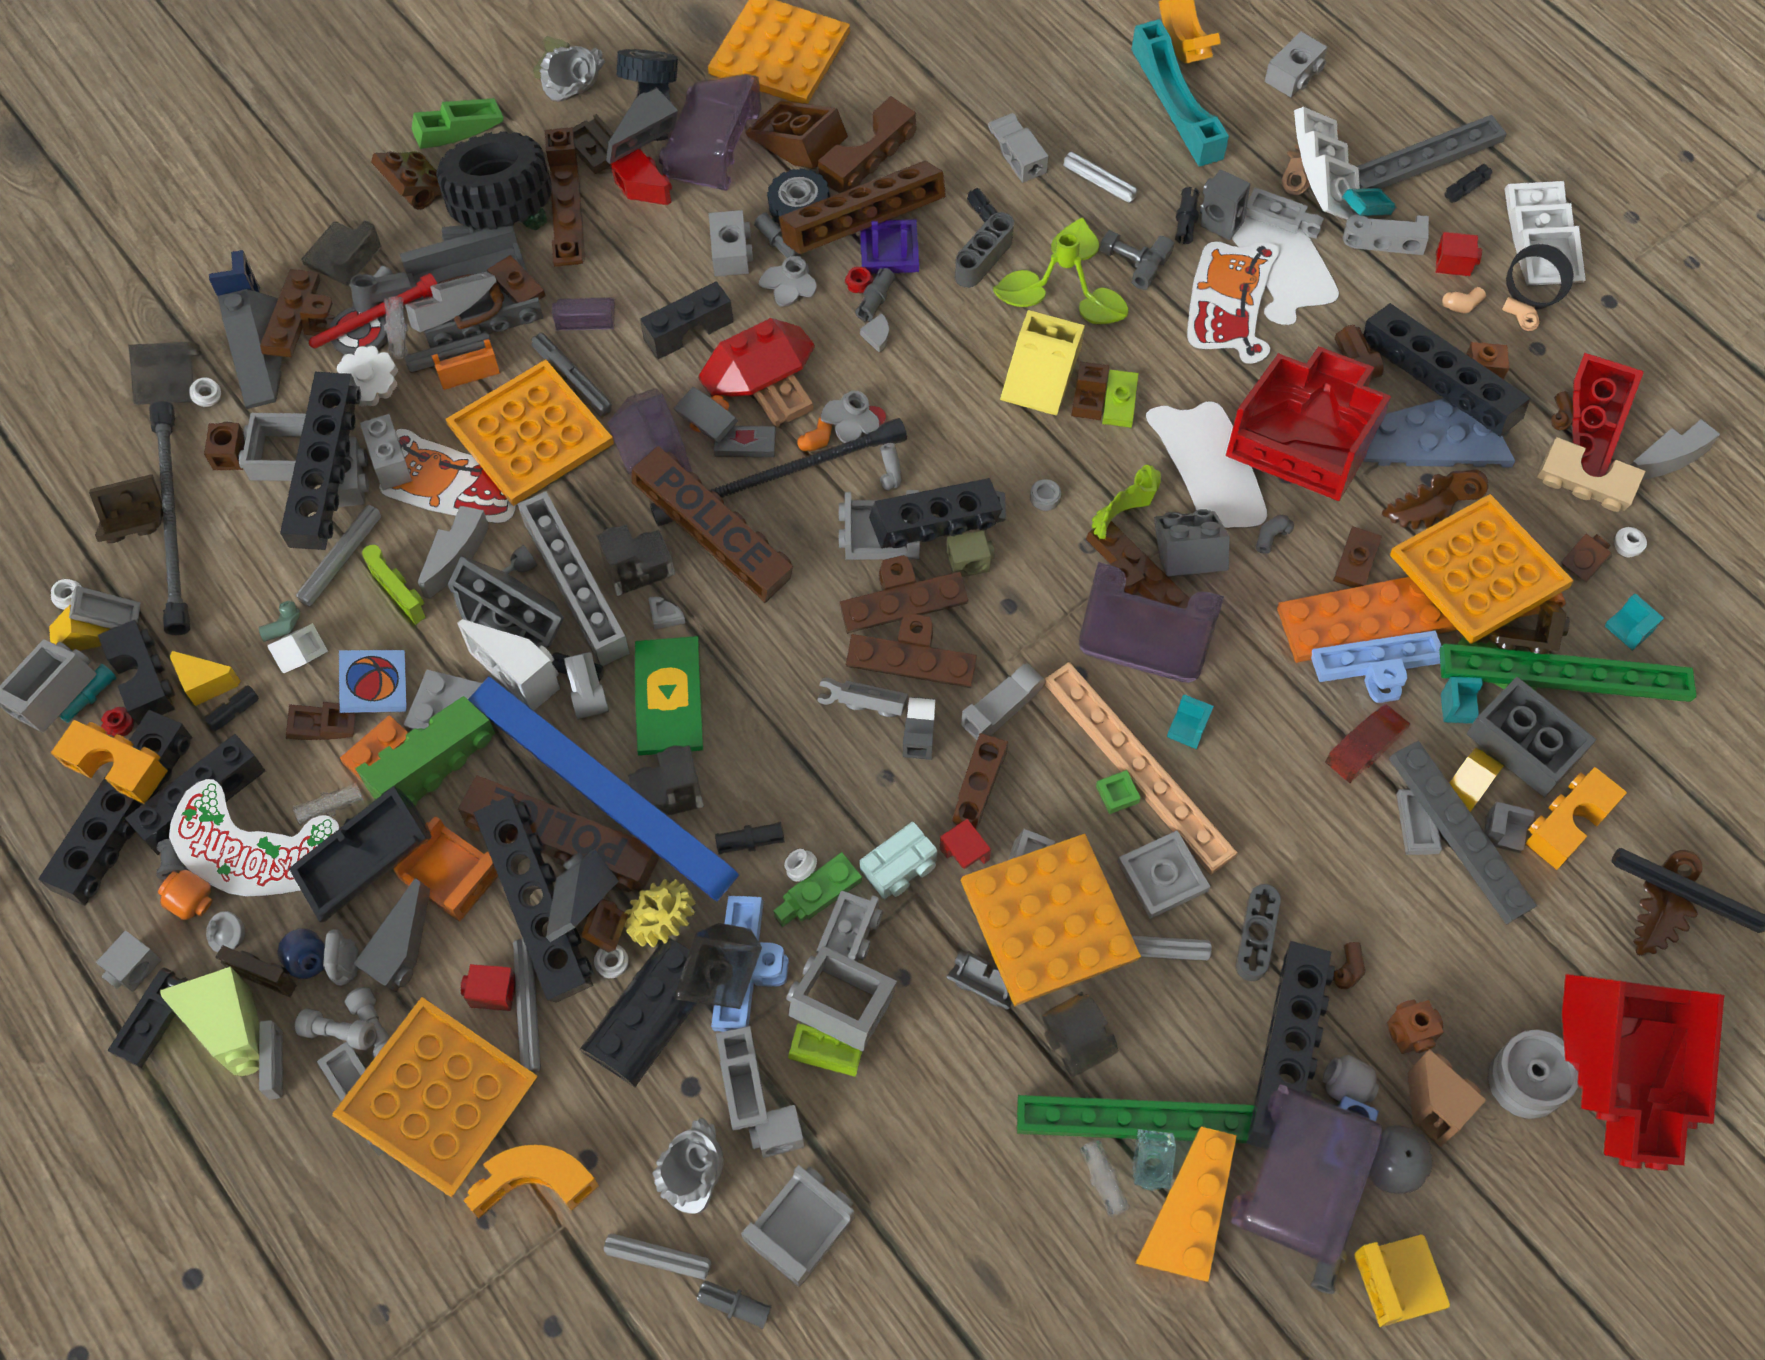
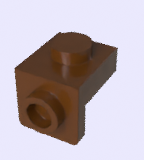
M1585 534L1561 561V564L1587 583L1603 563L1612 557V553L1608 550L1611 545L1597 534L1593 538Z

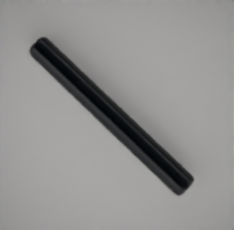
M1618 848L1612 856L1611 862L1621 870L1757 933L1765 931V914L1623 848Z

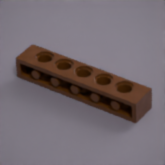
M922 161L779 216L783 242L798 254H802L872 226V221H878L879 224L945 198L943 171L927 161Z

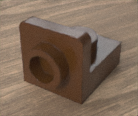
M602 899L586 915L588 918L581 937L609 953L617 947L628 914L618 909L615 903Z

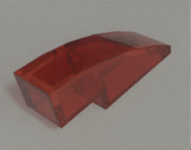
M1384 704L1332 749L1325 763L1351 784L1411 724L1387 704Z

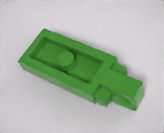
M841 852L809 877L788 890L783 896L785 902L773 910L774 917L782 927L796 917L800 921L806 918L810 920L835 902L841 890L849 892L860 884L862 876Z

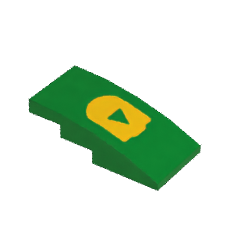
M698 636L635 641V704L638 756L704 751Z

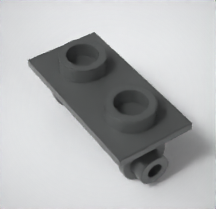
M960 951L954 962L956 965L946 978L955 982L959 988L973 991L986 998L990 1004L1008 1010L1012 1005V1000L997 966L993 968L991 975L985 973L989 964L988 961L969 951L967 953Z

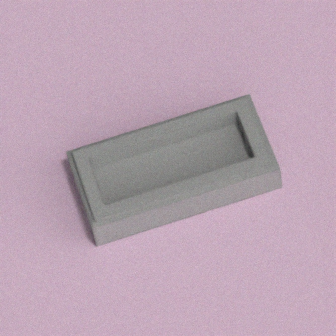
M76 586L72 594L69 618L113 629L134 619L138 623L140 602Z
M1399 789L1396 796L1406 855L1439 854L1442 848L1437 826L1410 789Z
M272 1020L259 1022V1091L269 1100L282 1098L283 1031Z

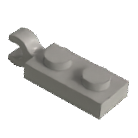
M1254 188L1247 202L1245 216L1295 234L1301 228L1311 238L1318 237L1321 230L1320 226L1324 220L1319 215L1306 213L1308 206L1258 188Z
M827 677L821 680L820 686L828 687L831 690V694H820L817 701L828 705L839 699V703L846 704L850 709L864 710L867 708L878 711V714L882 716L895 717L896 715H902L907 704L908 694L851 681L840 683Z

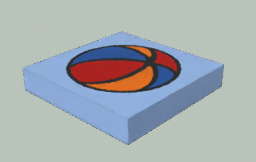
M339 650L340 713L406 712L405 650Z

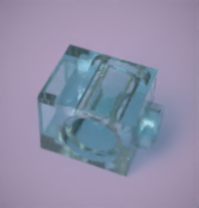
M1137 1129L1132 1168L1134 1185H1140L1147 1190L1171 1189L1176 1152L1173 1133ZM1152 1158L1162 1161L1156 1166L1145 1164L1147 1160Z

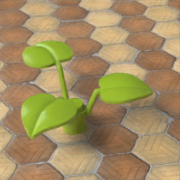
M1083 217L1068 225L1055 236L1051 243V250L1053 252L1051 261L1044 277L1040 281L1035 273L1027 270H1018L1006 275L998 285L993 287L995 295L1005 303L1017 307H1030L1040 303L1045 298L1046 291L1042 286L1046 285L1056 262L1063 268H1071L1076 265L1083 294L1086 297L1079 304V312L1086 321L1093 324H1109L1123 320L1128 316L1126 302L1115 291L1108 288H1098L1092 294L1088 291L1081 260H1087L1097 254L1099 240L1088 227Z

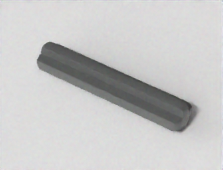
M484 332L406 355L405 361L409 371L414 372L434 366L432 358L434 354H438L439 360L442 361L486 348L483 340L489 339L491 346L492 342L489 334Z

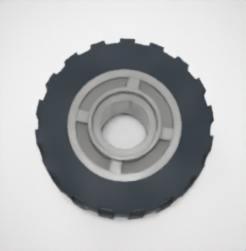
M801 168L800 170L791 169L775 177L772 180V184L768 187L769 192H767L770 215H772V219L779 226V216L830 197L828 183L823 179V176L816 174L815 171Z

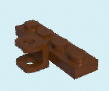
M289 270L260 344L262 354L292 357L302 328L304 335L315 336L330 329L331 322L335 318V316L329 314L333 303L332 298L316 294L320 283L319 272ZM320 304L323 305V307L317 308L316 305ZM319 323L327 324L323 327L317 326V324Z
M1110 521L1107 527L1105 539H1099L1098 535L1094 534L1095 529L1088 532L1086 540L1110 563L1106 571L1108 577L1101 581L1098 591L1112 605H1121L1135 597L1138 591L1169 623L1192 609L1194 602L1112 521ZM1109 588L1117 589L1119 594L1112 593Z
M901 555L882 561L879 570V581L882 591L840 601L839 606L848 634L900 621L907 613L924 615L964 605L969 600L961 572L916 582L910 560L907 556ZM891 571H898L900 575H894Z
M907 613L900 625L898 642L851 634L846 667L971 688L977 655L931 647L933 639L931 618L929 616ZM916 627L922 628L920 633L912 632Z

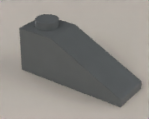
M657 88L648 93L640 94L632 103L609 140L606 159L609 164L675 129L678 110Z
M595 849L584 856L578 852L563 863L566 869L556 878L546 934L549 942L575 928L619 882Z
M415 878L353 964L395 992L410 981L413 975V968L417 964L430 888Z

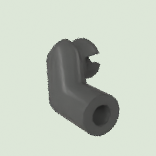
M1277 515L1263 524L1260 528L1256 550L1260 553H1270L1274 536L1279 533L1282 535L1290 534L1294 529L1293 521L1286 515Z

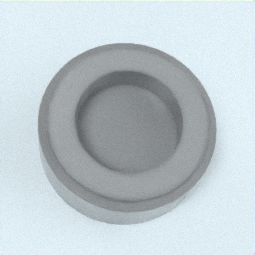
M1042 479L1033 484L1030 492V501L1034 507L1039 510L1048 511L1058 506L1061 498V489L1056 482Z

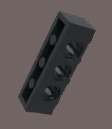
M987 478L877 500L873 504L869 519L881 549L888 547L901 548L908 543L916 541L930 542L940 536H957L965 531L974 529L987 530L996 524L1003 509L991 479Z
M234 734L125 819L149 847L159 855L161 852L157 850V844L164 839H170L171 820L179 802L188 789L200 781L206 779L215 780L222 787L225 801L227 802L266 770L251 750Z

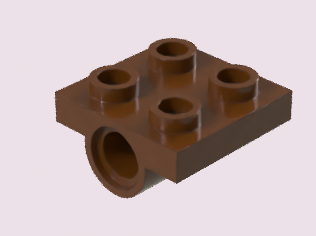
M389 151L387 153H374L371 163L413 208L417 210L425 209L434 201L436 195H442L436 176L437 170L420 152L396 153Z

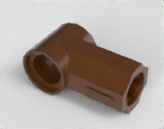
M1353 324L1345 326L1336 333L1335 341L1343 356L1375 367L1371 379L1382 377L1384 365L1381 355L1377 351H1371L1360 327H1356Z

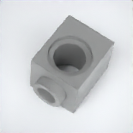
M125 930L96 963L105 970L101 977L113 987L118 989L123 984L133 992L158 965L161 959L151 949Z
M795 1105L768 1111V1123L749 1128L753 1149L761 1148L763 1158L805 1148Z

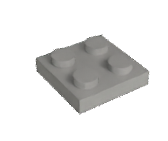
M1178 830L1118 858L1119 866L1150 919L1210 890L1208 881Z

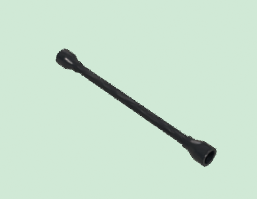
M896 418L885 422L875 431L863 436V438L860 437L859 439L845 442V444L842 443L838 447L834 446V448H828L827 450L820 451V453H813V456L809 455L802 457V459H796L795 462L785 463L784 466L780 465L773 467V469H767L766 472L756 473L755 476L751 475L744 477V479L741 478L737 482L727 483L726 486L722 485V487L712 488L711 491L724 498L728 494L732 495V493H738L739 490L743 491V489L753 488L757 484L761 485V483H767L768 480L772 481V479H778L779 477L786 476V474L796 473L797 470L801 471L804 468L807 469L808 467L815 466V464L825 463L826 461L833 460V458H839L840 455L844 456L858 451V449L861 450L862 448L865 449V447H875L886 443L898 444L907 440V433L902 420ZM654 502L650 503L651 512L658 527L674 521Z

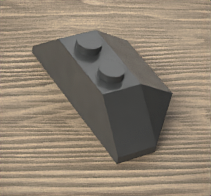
M460 557L448 582V587L451 593L454 594L456 606L462 619L527 638L538 648L541 645L545 648L551 646L564 620L563 615L553 601L507 573L467 557Z

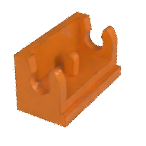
M489 339L483 340L486 348L440 361L438 354L432 355L443 390L500 374Z

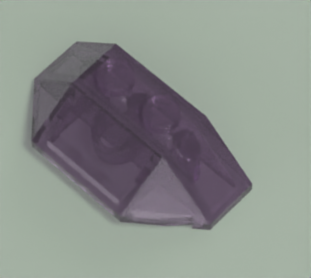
M657 388L627 397L608 421L609 429L627 473L632 475V468L657 446L661 447L665 452L669 451L674 454L680 465L687 472H692L682 438L663 394Z

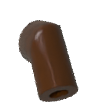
M1563 391L1554 397L1559 411L1556 415L1553 414L1551 418L1553 428L1559 431L1567 430L1573 424V401L1569 392Z
M1359 942L1344 944L1346 963L1339 970L1336 969L1333 975V981L1338 988H1352L1365 975L1361 943Z

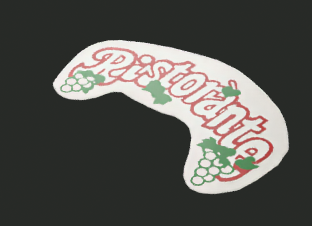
M206 779L196 783L185 792L171 820L169 838L176 854L185 867L209 882L212 886L235 895L265 896L300 891L301 889L289 868L337 831L339 824L329 816H317L307 822L301 831L293 837L270 832H247L240 830L230 818L222 787L215 780Z

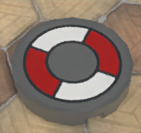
M353 307L345 309L334 318L330 328L361 312L356 311ZM382 316L331 342L333 347L341 352L343 356L346 354L354 355L358 347L367 348L374 346L377 349L382 345L384 347L388 342L390 331L386 318Z

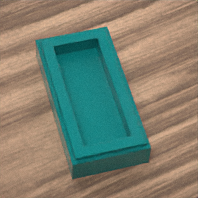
M1380 188L1347 189L1342 196L1359 216L1391 215L1397 208Z

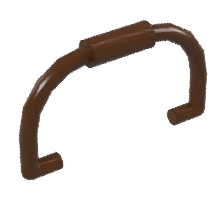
M467 274V275H461V276L453 277V278H450V279H447V280L440 281L439 283H443V282H447V281H451V280L463 278V277L470 276V275H474V274ZM497 282L488 290L495 303L493 308L485 314L462 321L460 316H456L454 321L458 329L483 323L498 314L503 305L504 296Z

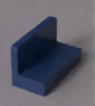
M243 250L231 252V271L209 274V281L217 297L245 289L260 293V286Z

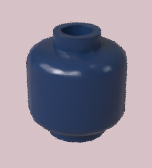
M299 928L290 931L280 941L277 950L278 958L291 976L298 979H309L318 975L325 968L323 966L325 944L316 932Z

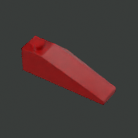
M1584 352L1573 381L1572 443L1586 448L1581 459L1583 470L1590 476L1602 477L1606 475L1644 371Z

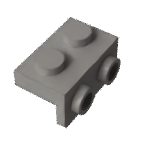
M841 890L817 948V954L822 946H825L856 962L859 959L865 960L871 941L867 940L871 928L877 930L883 914V910L879 909V898L872 896L871 900H867Z

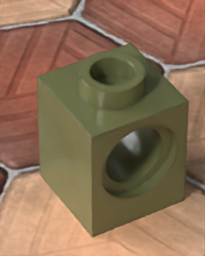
M984 530L947 537L946 553L952 573L961 572V576L965 577L990 572V562L992 559H995V552L992 541L986 540Z

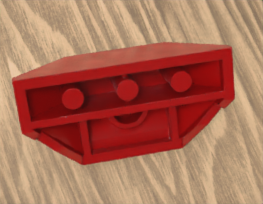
M769 318L720 342L698 375V378L711 396L752 395L802 370L815 346L800 326Z

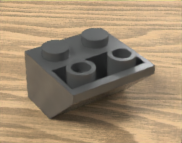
M1199 509L1194 513L1187 514L1168 512L1164 516L1154 517L1160 563L1167 576L1229 570L1230 536L1215 511Z

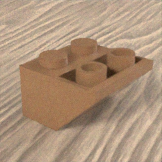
M1430 1049L1407 1073L1413 1123L1440 1147L1452 1138L1486 1101L1480 1095L1479 1088L1468 1079H1462L1452 1070L1451 1063L1444 1056L1437 1053L1434 1054Z

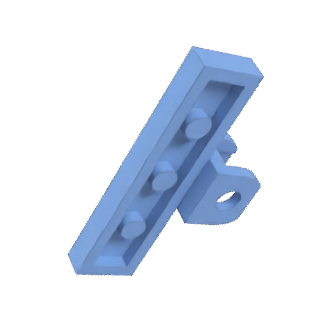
M1434 630L1312 649L1311 660L1319 682L1366 675L1364 682L1370 697L1376 703H1383L1400 699L1402 694L1401 686H1404L1407 680L1405 669L1440 664L1439 649L1441 643ZM1379 688H1389L1391 692L1382 693Z
M728 896L711 1024L713 1031L725 1032L749 1026L754 984L756 986L776 987L787 982L789 959L784 954V949L775 943L759 942L764 904L762 897Z

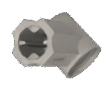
M586 652L564 658L572 687L570 694L577 720L609 712L603 686L599 684L592 653Z

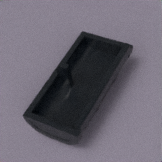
M393 786L293 864L289 870L318 921L326 922L347 903L363 893L365 889L396 867L398 863L421 845L428 842L432 837L431 832L413 802L400 789Z
M669 938L668 942L664 944L661 940L658 947L639 972L636 973L618 1000L611 1006L587 1041L580 1047L581 1053L635 1088L713 983L718 973L703 958L678 942Z

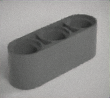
M1004 212L993 214L958 252L955 262V281L958 285L964 288L977 285L1010 248L1013 239L1014 220L1009 214Z

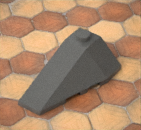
M249 289L218 296L222 320L246 409L276 402L282 374L280 371L282 356L262 354L260 344L278 298Z

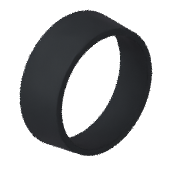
M1534 244L1522 249L1514 257L1507 272L1506 284L1513 299L1531 305L1535 309H1542L1559 302L1569 293L1573 284L1574 273L1569 259L1562 251L1550 245ZM1532 256L1550 261L1557 268L1561 278V287L1555 299L1551 302L1539 303L1524 297L1518 291L1513 281V267L1517 262Z

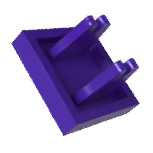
M886 220L879 224L878 221H872L871 227L860 231L862 267L868 269L870 274H877L880 268H887L893 273L919 272L917 220Z

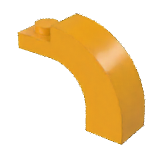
M1194 0L1159 1L1162 22L1171 37L1174 52L1178 59L1184 63H1190L1213 57L1212 46L1221 44L1219 33L1210 35L1204 33L1196 15Z
M524 1145L503 1151L485 1162L483 1165L491 1176L487 1180L483 1178L477 1181L469 1189V1196L463 1201L480 1218L514 1188L525 1184H540L552 1189L572 1211L599 1185L590 1172L570 1154L545 1145Z

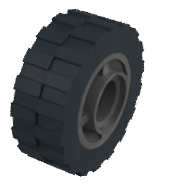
M644 49L619 50L617 53L616 75L620 78L644 83H673L677 80L678 58L673 54Z

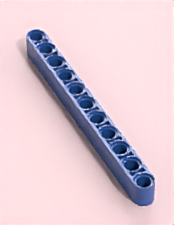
M488 676L468 699L491 722L716 902L719 901L739 877V874L729 864Z

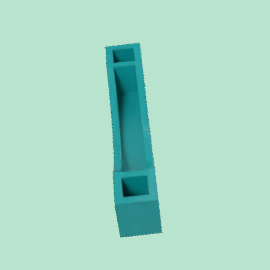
M1160 19L1136 25L1131 50L1198 167L1223 160L1229 135L1219 118L1204 110L1190 92L1179 68L1171 37Z

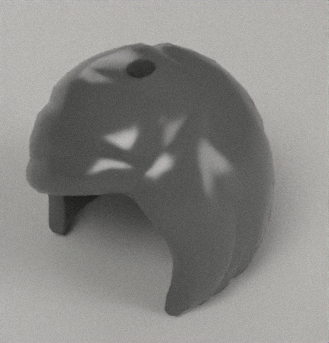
M1389 1126L1381 1135L1379 1149L1373 1153L1368 1161H1363L1362 1166L1369 1179L1379 1189L1387 1193H1411L1419 1189L1431 1173L1433 1164L1430 1153L1431 1147L1423 1134L1405 1126Z

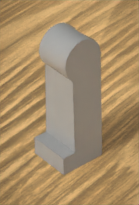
M1353 215L1346 222L1343 241L1347 246L1355 249L1423 255L1429 237V216L1417 215L1415 222L1368 219L1365 216Z
M1028 663L1023 664L1011 677L1009 676L977 704H971L963 710L961 725L976 740L979 733L992 736L1041 690L1045 679Z

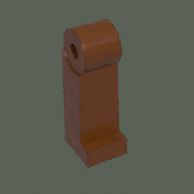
M979 733L958 795L953 823L960 824L968 819L977 830L999 770L1007 755L1008 741Z

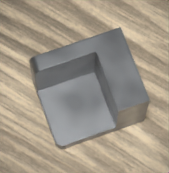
M1496 801L1487 813L1484 832L1495 847L1521 853L1525 847L1527 828L1535 818V811Z

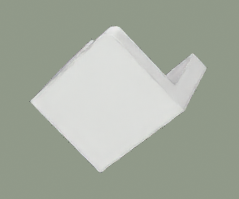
M313 623L268 645L282 673L307 664L328 652Z

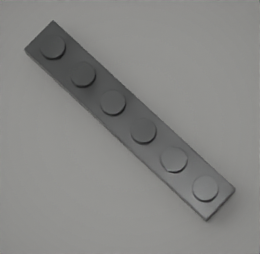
M1489 115L1356 166L1359 169L1360 189L1385 188L1504 142L1507 133L1496 119Z
M1419 740L1393 753L1389 760L1505 924H1509L1534 909L1537 905Z

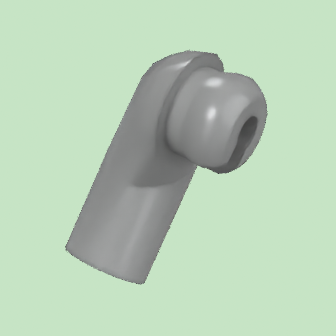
M886 443L880 447L887 474L881 476L880 482L884 489L890 490L893 487L897 488L901 484L902 478L895 444Z

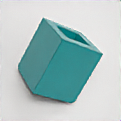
M1633 594L1623 608L1606 622L1605 627L1633 651L1654 633L1664 617L1637 594Z
M1449 678L1441 692L1443 722L1473 724L1479 716L1477 694L1483 686L1482 678Z
M1183 695L1167 737L1197 749L1214 706Z

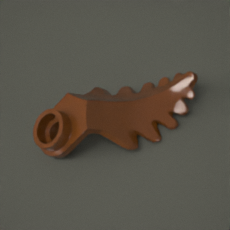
M1479 470L1452 471L1447 476L1435 474L1431 479L1430 487L1420 484L1417 488L1418 495H1414L1411 492L1406 493V500L1397 498L1395 505L1389 503L1387 505L1388 508L1382 511V515L1390 518L1394 524L1399 520L1401 527H1406L1411 521L1412 529H1418L1421 520H1423L1426 528L1434 525L1436 517H1438L1439 521L1449 517L1457 501L1482 498L1488 491V479ZM1468 483L1473 484L1476 487V489L1470 487Z
M1678 850L1672 853L1662 865V867L1694 882L1701 875L1703 869L1699 856L1689 850ZM1687 864L1691 868L1687 871H1680L1678 867ZM1645 881L1643 887L1651 897L1640 900V905L1648 913L1640 914L1637 917V921L1644 925L1638 926L1635 929V934L1640 936L1633 941L1637 945L1636 954L1639 956H1643L1646 953L1656 954V946L1665 950L1668 948L1666 939L1674 943L1678 942L1679 936L1674 928L1684 932L1689 931L1690 926L1684 916L1697 917L1698 913L1693 903Z

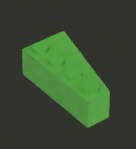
M462 696L431 717L427 728L413 729L406 734L403 744L394 750L390 746L386 747L378 753L381 759L370 766L364 762L355 769L375 800L395 786L407 795L416 806L417 802L424 795L435 791L448 774L460 769L472 753L477 749L484 748L490 742L495 732L490 720L465 696Z

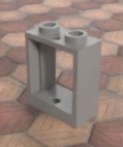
M250 414L249 424L244 427V450H241L239 453V465L244 469L249 480H292L295 461L261 460L265 436L301 437L306 414Z
M43 639L0 685V707L11 717L44 733L97 673L88 666L91 662L90 659L79 650L75 649L72 651L61 642L55 645Z
M822 946L816 957L811 955L807 960L802 973L805 976L801 982L795 981L787 995V1000L790 1001L788 1016L863 1052L893 1000L897 981ZM822 971L873 995L859 1020L807 996Z

